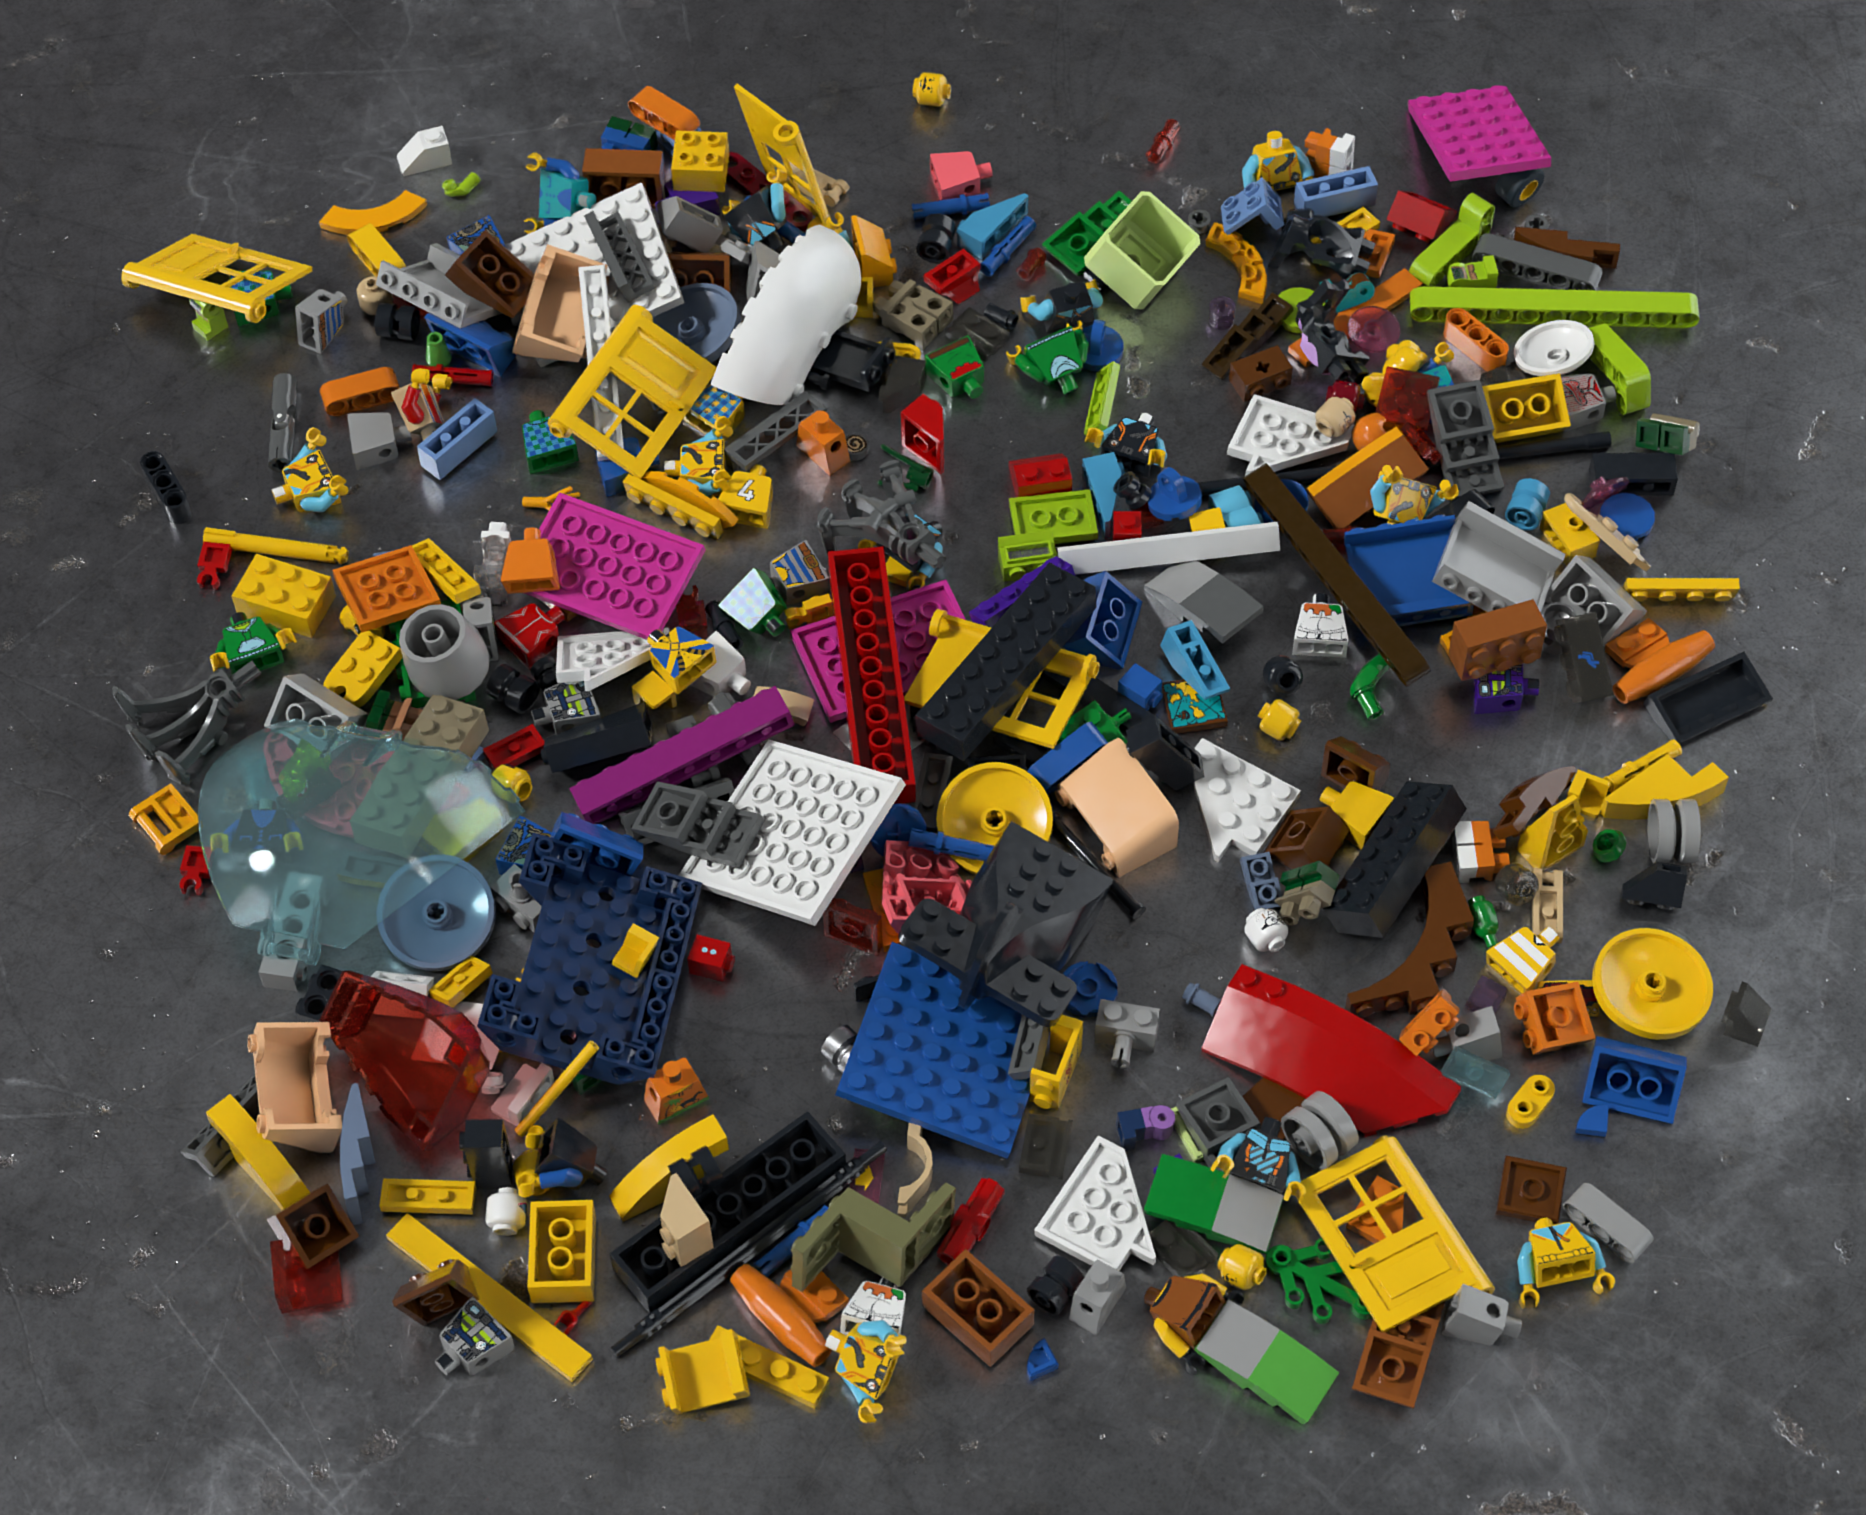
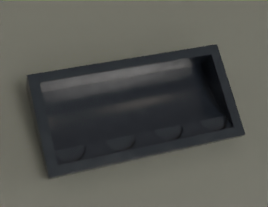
M1744 651L1650 694L1643 704L1670 740L1675 739L1680 744L1771 702L1773 698Z

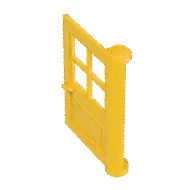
M737 83L734 89L766 176L769 172L776 173L774 166L784 170L789 177L792 187L785 182L783 189L815 216L807 229L816 225L826 227V219L830 215L798 125L793 121H787ZM766 144L781 155L784 166L769 155ZM790 162L805 173L808 184L793 173ZM797 183L812 194L815 204L800 193Z
M191 234L138 263H127L123 268L121 280L123 285L128 288L136 289L140 285H145L244 313L247 321L258 323L266 314L265 298L312 272V266L239 247V243L228 244ZM239 259L258 264L245 272L225 268ZM265 267L285 271V273L272 280L253 275ZM215 272L235 276L222 285L202 280ZM244 279L263 284L249 293L230 288Z
M632 305L547 422L549 430L558 438H569L573 433L624 470L641 479L710 382L717 367L653 323V316L646 308L640 305ZM609 372L636 390L623 410L596 392ZM641 394L667 412L654 432L627 414ZM591 397L618 415L605 435L578 417ZM623 419L649 437V440L637 457H634L609 439Z
M937 609L930 622L929 634L938 639L904 697L905 704L922 708L990 631L991 627L948 615L945 610ZM1061 648L1043 669L1071 678L1060 700L1032 692L1041 675L1040 673L1021 695L1010 718L1003 716L993 727L992 731L1054 749L1091 678L1095 679L1098 674L1100 663L1096 662V656L1093 654L1085 656ZM1028 698L1056 706L1045 728L1017 720Z
M1382 1136L1375 1140L1372 1146L1301 1181L1306 1188L1305 1195L1300 1203L1381 1332L1384 1333L1452 1298L1462 1284L1489 1294L1494 1292L1495 1287L1396 1137ZM1386 1161L1402 1187L1371 1202L1355 1176ZM1349 1180L1363 1201L1364 1206L1334 1221L1318 1197V1194ZM1407 1193L1423 1219L1392 1234L1376 1208ZM1370 1212L1386 1238L1354 1253L1338 1227Z

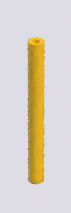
M589 1041L517 1125L514 1130L519 1136L524 1137L527 1134L529 1128L539 1120L598 1051L599 1046L595 1042Z

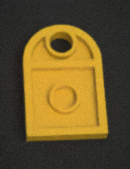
M371 631L360 633L329 672L323 686L337 695L346 691L343 698L360 708L370 700L402 659L401 649Z

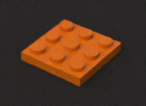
M412 545L333 569L334 579L361 633L407 619L417 610L426 606L441 604L440 598Z

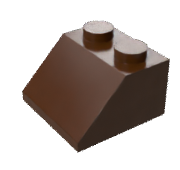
M1342 736L1328 740L1325 744L1321 776L1344 789L1349 782L1354 781L1377 791L1387 781L1390 763L1382 756L1372 754L1363 749L1357 742L1349 741Z
M1330 806L1290 810L1263 853L1270 852L1272 860L1291 869L1319 860L1329 867L1332 857L1343 845V840L1349 832V828Z
M328 1183L318 1187L267 1219L282 1246L305 1269L312 1267L360 1237Z

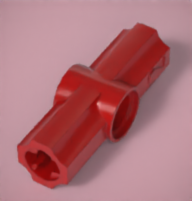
M981 1178L967 1203L961 1204L957 1209L951 1222V1229L937 1251V1257L944 1264L949 1266L965 1249L970 1252L975 1242H980L986 1234L991 1222V1216L1005 1194V1189L997 1181L991 1178Z

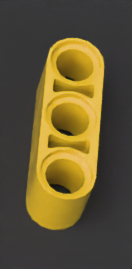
M371 223L347 235L350 247L374 276H378L382 260L398 268L406 267L401 257Z

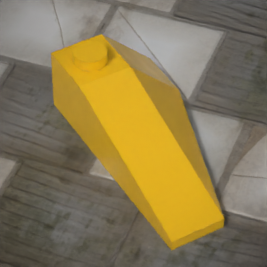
M1573 794L1556 804L1533 824L1528 825L1526 830L1519 835L1517 850L1533 868L1542 869L1543 872L1584 846L1588 829L1583 824L1585 820L1580 814L1582 810L1578 798Z

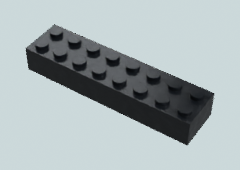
M1049 562L915 715L918 736L965 761L1097 608L1096 587Z
M807 1111L723 1171L722 1175L725 1181L711 1189L704 1186L702 1193L694 1197L710 1221L714 1248L681 1267L676 1258L671 1260L662 1247L664 1240L659 1232L662 1229L661 1218L659 1217L609 1253L612 1268L650 1314L846 1163V1154Z

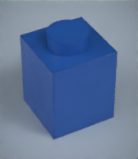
M1135 663L1118 681V692L1144 709L1149 710L1151 707L1155 708L1163 697L1162 680Z

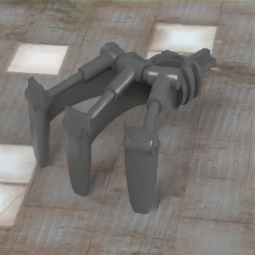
M897 460L885 462L880 466V477L887 500L883 501L876 497L863 495V487L859 483V479H852L842 487L841 492L849 519L835 520V516L829 512L828 507L823 508L817 517L816 528L820 533L827 556L829 551H837L835 536H854L874 541L889 548L893 553L898 554L911 565L923 559L934 569L936 567L940 569L946 560V556L934 548L935 537L933 532L919 518L914 516L911 504L917 503L913 489L907 491L905 488L902 468ZM902 507L908 523L904 524L900 516L894 512L898 508ZM863 511L868 512L870 516L864 517Z
M253 661L246 664L230 677L221 668L217 674L213 673L210 675V679L203 680L199 685L187 691L157 699L132 700L124 691L116 686L112 687L114 699L127 716V721L139 726V721L142 719L141 713L187 712L169 726L146 736L131 724H126L125 726L127 732L147 760L153 762L158 760L169 779L183 786H189L191 784L189 782L190 773L186 770L201 755L204 756L216 743L219 745L225 744L228 739V733L222 731L227 722V716L230 715L229 710L231 708L235 709L239 706L238 703L246 700L239 690L262 673ZM199 731L190 746L175 760L168 754L156 749L174 739H182Z

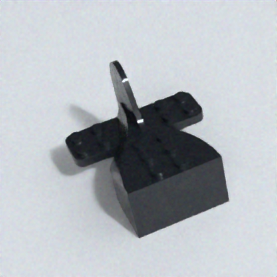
M1011 821L973 879L960 914L933 899H923L902 925L898 935L899 940L907 948L942 967L959 979V989L962 990L958 1006L964 1010H967L975 999L980 1000L990 996L1039 1025L1052 1027L1061 1018L1077 990L1075 982L1058 971L1067 964L1095 924L1114 879Z

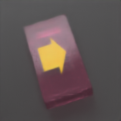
M855 1148L854 1157H860L869 1149ZM885 1153L865 1168V1172L850 1183L851 1189L877 1204L880 1202Z

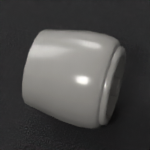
M443 604L426 606L413 613L401 628L399 644L403 662L412 684L428 698H431L432 695H441L457 700L471 694L481 685L489 669L490 656L486 644L479 631L455 608Z

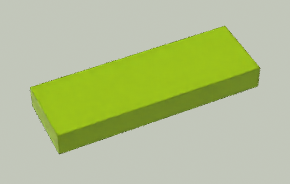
M1114 361L1096 373L1084 435L1087 434L1089 428H1097L1101 431L1108 428L1121 365Z

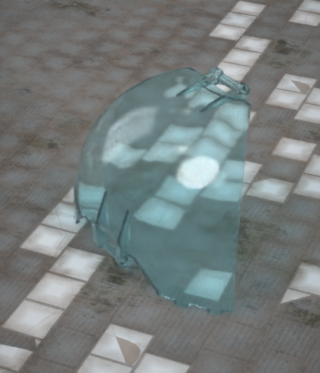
M295 718L284 722L280 721L248 736L214 761L206 773L200 790L198 822L205 862L215 890L232 924L237 927L261 932V938L257 947L259 955L269 956L273 954L301 960L306 965L316 966L321 956V945L346 949L524 813L525 810L520 805V798L510 787L505 788L491 774L492 770L480 760L474 761L458 749L412 745L402 741L401 731L390 730L388 732L357 726V723L352 721H345L337 727L315 726ZM275 933L307 939V949L275 943Z

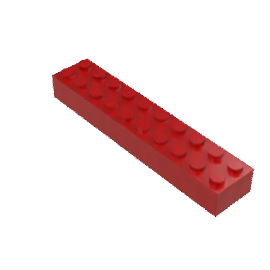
M884 547L829 551L828 571L852 762L855 765L902 778L906 785L894 804L916 802V783Z

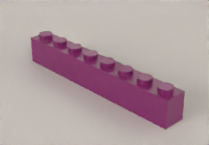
M775 685L769 689L759 691L755 696L743 702L735 703L731 708L719 714L709 716L705 721L693 727L683 729L679 734L667 740L657 742L653 747L641 753L631 755L627 760L615 766L605 768L601 773L589 779L579 781L569 789L585 821L599 824L617 815L618 812L627 810L647 800L657 782L677 785L795 724L787 705Z

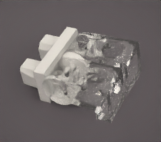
M490 522L489 531L481 532L482 565H474L473 576L480 586L481 594L479 595L491 598L492 606L507 607L509 594L501 583V575L511 538L509 531H507L506 523Z

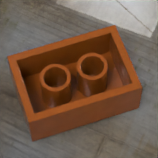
M585 148L582 175L588 179V193L595 194L596 203L641 182L646 189L652 209H656L655 202L665 199L664 184L666 183L662 151Z
M1534 599L1458 620L1453 625L1448 655L1461 681L1471 678L1478 679L1485 674L1505 671L1512 666L1523 663L1530 664L1541 657L1547 624Z
M966 1249L922 1290V1306L989 1367L997 1362L1034 1326V1309Z

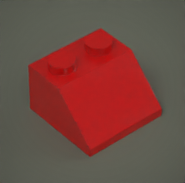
M1398 190L1386 220L1393 222V228L1403 232H1407V229L1416 232V238L1430 242L1431 239H1437L1445 232L1455 217L1457 210L1412 191Z
M922 394L901 411L902 446L941 475L944 472L943 408L938 401Z
M1062 453L1008 461L1016 497L1072 491V476L1068 459Z

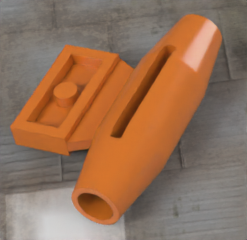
M1650 618L1642 621L1605 644V652L1623 668H1631L1613 685V692L1616 698L1621 703L1627 704L1650 695L1691 671L1715 649L1714 639L1707 631L1701 630L1670 643L1667 633Z
M749 1264L742 1265L733 1273L730 1282L749 1310L785 1347L813 1367H817L827 1360L832 1350L825 1347L826 1340L814 1323L829 1320L847 1306L849 1298L822 1271L803 1292L792 1287L791 1269L784 1274L779 1286Z

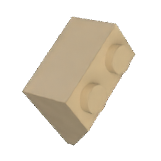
M677 1173L673 1174L670 1177L660 1215L662 1229L659 1232L664 1240L662 1247L671 1260L676 1258L680 1266L683 1267L714 1247L709 1219Z

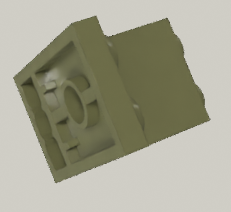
M945 1182L938 1191H933L929 1195L926 1205L920 1211H915L908 1222L848 1187L840 1196L837 1195L832 1199L828 1210L822 1216L819 1215L813 1220L807 1233L804 1236H799L794 1241L791 1248L793 1253L791 1266L792 1287L803 1292L838 1252L901 1287L950 1231L951 1222L954 1217L956 1188Z

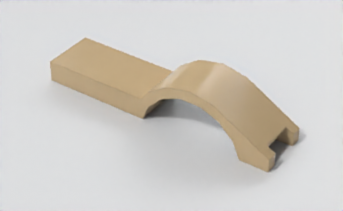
M909 1123L907 1149L917 1153L924 1162L925 1170L915 1182L899 1188L897 1205H899L898 1216L906 1217L928 1191L933 1178L932 1151L925 1139L921 1137L923 1128Z

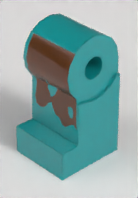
M1361 272L1354 273L1346 280L1349 283V291L1336 308L1337 313L1360 305L1373 297L1375 287L1366 274Z

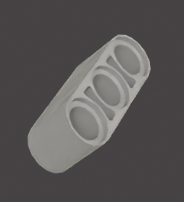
M1583 1183L1563 1204L1565 1213L1574 1222L1627 1263H1633L1654 1241L1651 1232L1644 1225L1589 1183Z

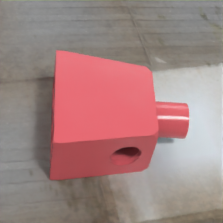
M969 151L930 154V173L940 200L959 198V195L965 194V197L979 195L980 180L992 178L990 162L976 165L973 155Z

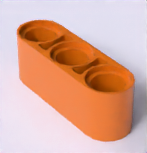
M646 86L628 102V107L635 117L674 141L676 131H695L700 127L698 117L691 110L653 87Z
M1461 308L1449 310L1446 315L1443 333L1446 340L1488 373L1497 374L1502 372L1506 366L1509 350L1508 344L1466 310Z
M380 367L326 382L321 386L320 394L326 413L330 416H341L394 401L391 392L399 389L400 386L395 371L392 368Z

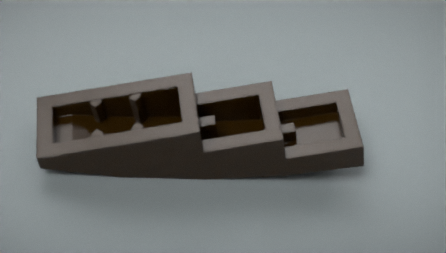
M1272 292L1258 310L1253 308L1239 326L1233 325L1201 365L1223 380L1230 374V363L1256 352L1294 311L1293 306Z

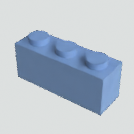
M1369 166L1297 182L1294 206L1296 209L1310 208L1314 211L1315 215L1324 217L1358 210L1362 207L1375 206L1378 183Z
M476 398L470 401L417 446L421 466L441 480L498 432L494 411Z

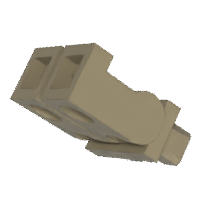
M911 279L905 284L895 280L888 288V296L891 298L887 300L879 296L873 302V312L882 317V326L888 329L891 328L894 332L902 333L914 340L915 346L921 350H924L937 337V333L940 334L954 320L952 301L923 286L916 285V282Z

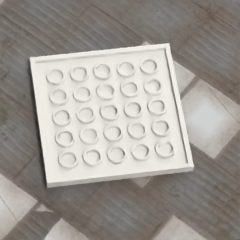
M642 182L593 204L590 209L584 208L573 213L571 217L562 218L505 244V247L534 274L547 244L607 265L584 215L594 211L599 221L618 211L656 288L628 303L619 290L609 267H607L606 275L609 276L607 289L612 332L632 305H640L646 308L654 317L684 303ZM618 222L607 227L605 232L615 234L619 225ZM619 241L615 250L623 252L628 242ZM627 259L624 269L632 270L636 260ZM636 277L632 288L639 287L646 283V280ZM536 358L541 368L557 361Z
M768 739L728 800V802L733 803L736 809L759 813L765 820L739 868L691 855L678 876L702 882L701 889L815 926L906 784L902 778Z

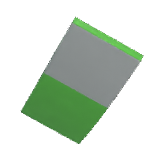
M1230 1300L1225 1302L1194 1349V1351L1242 1389L1248 1387L1272 1407L1280 1406L1302 1425L1309 1421L1339 1374L1336 1369L1295 1339Z

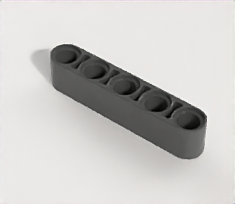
M1488 233L1480 236L1472 255L1473 262L1483 261V256L1494 255L1498 273L1556 290H1596L1603 274L1601 267L1595 263Z

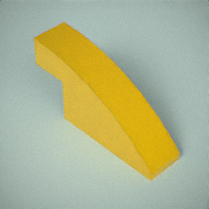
M1666 754L1605 797L1600 814L1604 818L1648 819L1649 806L1653 799H1668L1673 808L1679 799H1695L1699 807L1723 794L1729 777L1714 762L1691 776L1669 754Z
M231 1094L227 1095L206 1112L210 1124L229 1143L237 1163L281 1210L310 1193L273 1142L264 1139L262 1133L257 1132L256 1122Z
M714 1114L693 1124L658 1147L610 1193L609 1199L622 1222L664 1202L670 1177L672 1176L667 1167L668 1165L681 1158L689 1160L690 1154L705 1145L713 1157L729 1150L727 1136ZM699 1164L692 1167L698 1180L704 1177V1172Z

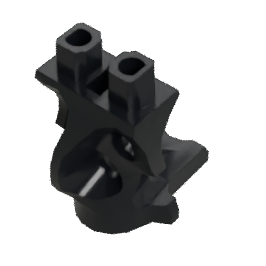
M1290 214L1283 231L1274 245L1268 267L1278 269L1289 254L1303 251L1312 258V263L1330 267L1342 279L1347 280L1350 274L1358 272L1366 274L1370 262L1359 258L1358 255L1369 259L1374 250L1375 243L1363 238L1365 233L1363 228H1343L1336 222L1321 215L1313 218H1303L1296 214ZM1318 237L1321 243L1314 244L1310 238Z

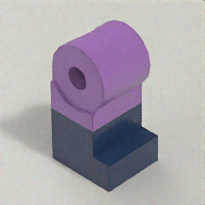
M1158 1105L1117 1112L1116 1128L1121 1147L1125 1151L1134 1150L1136 1141L1151 1138L1156 1140L1168 1139L1174 1131L1175 1114L1167 1106Z

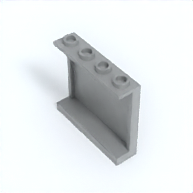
M437 243L430 245L428 257L425 261L403 268H398L384 260L380 263L376 281L377 286L458 328H463L502 314L465 294L445 276L453 263L461 255Z
M1468 501L1455 520L1432 582L1487 612L1534 599L1541 612L1554 573L1563 562L1565 553Z

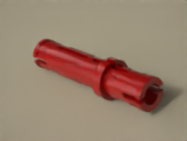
M413 364L412 372L419 368L428 369L430 371L429 382H432V378L436 374H446L452 378V383L493 386V370L444 367L443 364H437L436 366Z

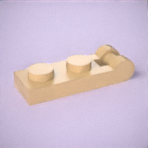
M790 162L793 173L808 184L805 173ZM814 169L825 204L834 207L839 202V197L845 195L849 190L848 183L843 179L836 180ZM787 176L786 183L792 187L789 177ZM797 183L801 193L813 198L810 192Z
M1533 868L1531 877L1533 888L1532 932L1537 936L1546 927H1550L1560 938L1557 943L1562 944L1563 870L1542 872V869ZM1542 883L1552 884V886H1544Z

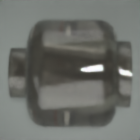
M1519 863L1505 865L1496 876L1495 889L1497 893L1514 905L1529 903L1538 892V878L1534 872Z

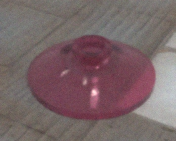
M1365 306L1356 310L1348 322L1347 329L1350 339L1357 347L1367 352H1385L1390 345L1397 343L1400 336V325L1396 317L1388 310L1378 306Z
M1604 477L1598 478L1589 485L1592 490L1583 499L1581 505L1588 510L1603 503L1612 495L1620 492L1629 483V479L1627 477H1618L1606 481Z

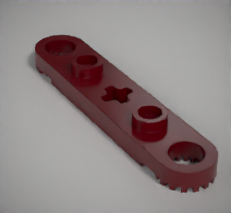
M729 152L728 163L733 161L737 165L728 167L727 178L747 196L755 194L768 184L770 186L773 184L767 180V176L740 154ZM784 190L787 221L801 231L806 232L809 223L813 220L812 212ZM797 216H799V218H801L802 216V218L805 217L806 219L803 222L794 221L795 218H798Z

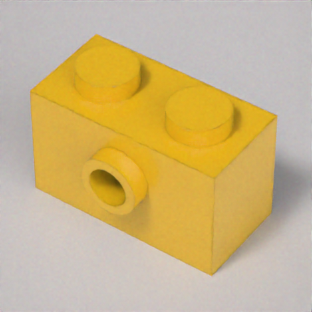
M1566 503L1543 511L1540 529L1552 547L1565 553L1563 562L1566 567L1576 555L1590 558L1596 557L1600 537L1590 530L1589 526L1576 516Z

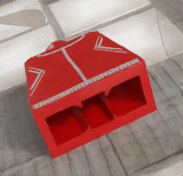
M530 603L495 621L496 636L526 668L531 670L535 662L544 658L557 646L559 636L557 625L565 620V616L557 606L544 613L536 604Z

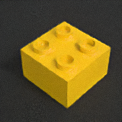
M676 131L671 166L673 190L725 192L729 160L727 132Z

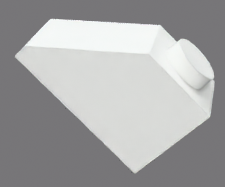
M443 126L417 132L396 155L403 177L452 165L449 144Z

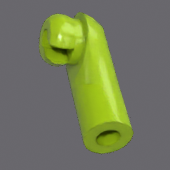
M471 172L462 183L456 184L454 179L445 180L442 188L449 197L468 195L481 180L476 173Z

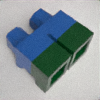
M615 116L610 118L601 136V149L655 151L658 147L655 128L636 122L633 125L632 121Z

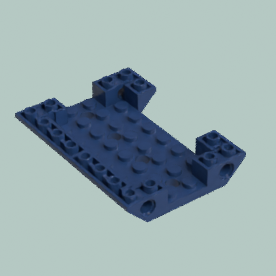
M533 833L519 883L541 905V910L522 978L518 982L492 974L477 1027L503 1052L566 1069L587 1043L593 1041L599 1046V1049L581 1069L579 1074L617 1085L654 1078L702 882L646 866L642 878L639 879L586 863L590 849ZM607 893L611 895L613 900L605 901L599 897V894ZM633 923L659 937L653 955L638 978L612 965V961L623 945L627 932ZM589 939L599 942L600 947H590L586 941ZM582 987L588 992V995L580 996L574 992L573 988ZM564 1035L570 1036L574 1039L575 1043L572 1045L565 1044L561 1041L560 1037Z

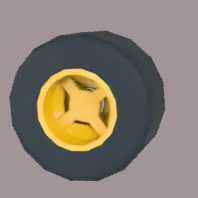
M1541 169L1501 174L1496 182L1495 191L1511 207L1517 208L1534 197L1544 182V172Z

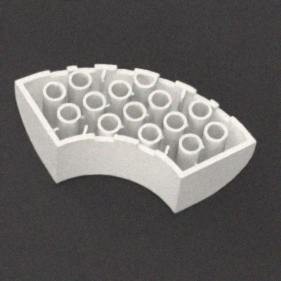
M816 225L807 229L805 237L802 235L797 236L795 243L792 246L788 245L778 256L780 263L777 267L773 268L770 266L759 282L760 292L757 297H750L741 313L742 316H745L743 323L740 322L730 335L733 339L732 346L727 354H722L711 382L712 386L746 399L773 405H786L804 392L803 383L822 348L825 349L828 346L831 336L837 329L848 323L856 315L858 306L855 304L861 287L860 266L853 249L841 235L822 225Z

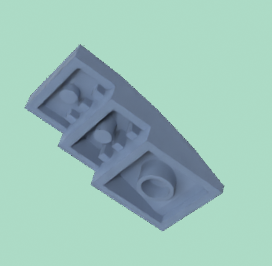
M358 1083L351 1085L344 1111L340 1139V1171L344 1200L349 1219L353 1225L363 1223L358 1196L369 1193L364 1166L376 1164Z

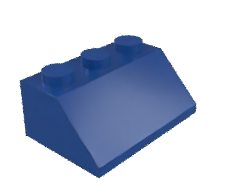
M427 313L424 317L431 332L442 334L451 352L486 370H493L494 374L499 377L502 376L516 357V354L512 353L513 337L502 331L499 333L493 330L485 321L458 328L431 313Z
M1107 571L1083 579L1096 587L1097 608L1063 647L1068 651L1085 656L1093 654L1096 656V662H1099L1100 666L1120 670L1123 669L1142 601Z
M561 812L550 835V838L590 849L586 863L629 876L633 875L643 859V843L636 841L632 836L610 831L604 825L592 824L582 820L578 815Z
M1596 1036L1582 1103L1595 1106L1609 1105V1109L1673 1124L1687 1068V1057Z

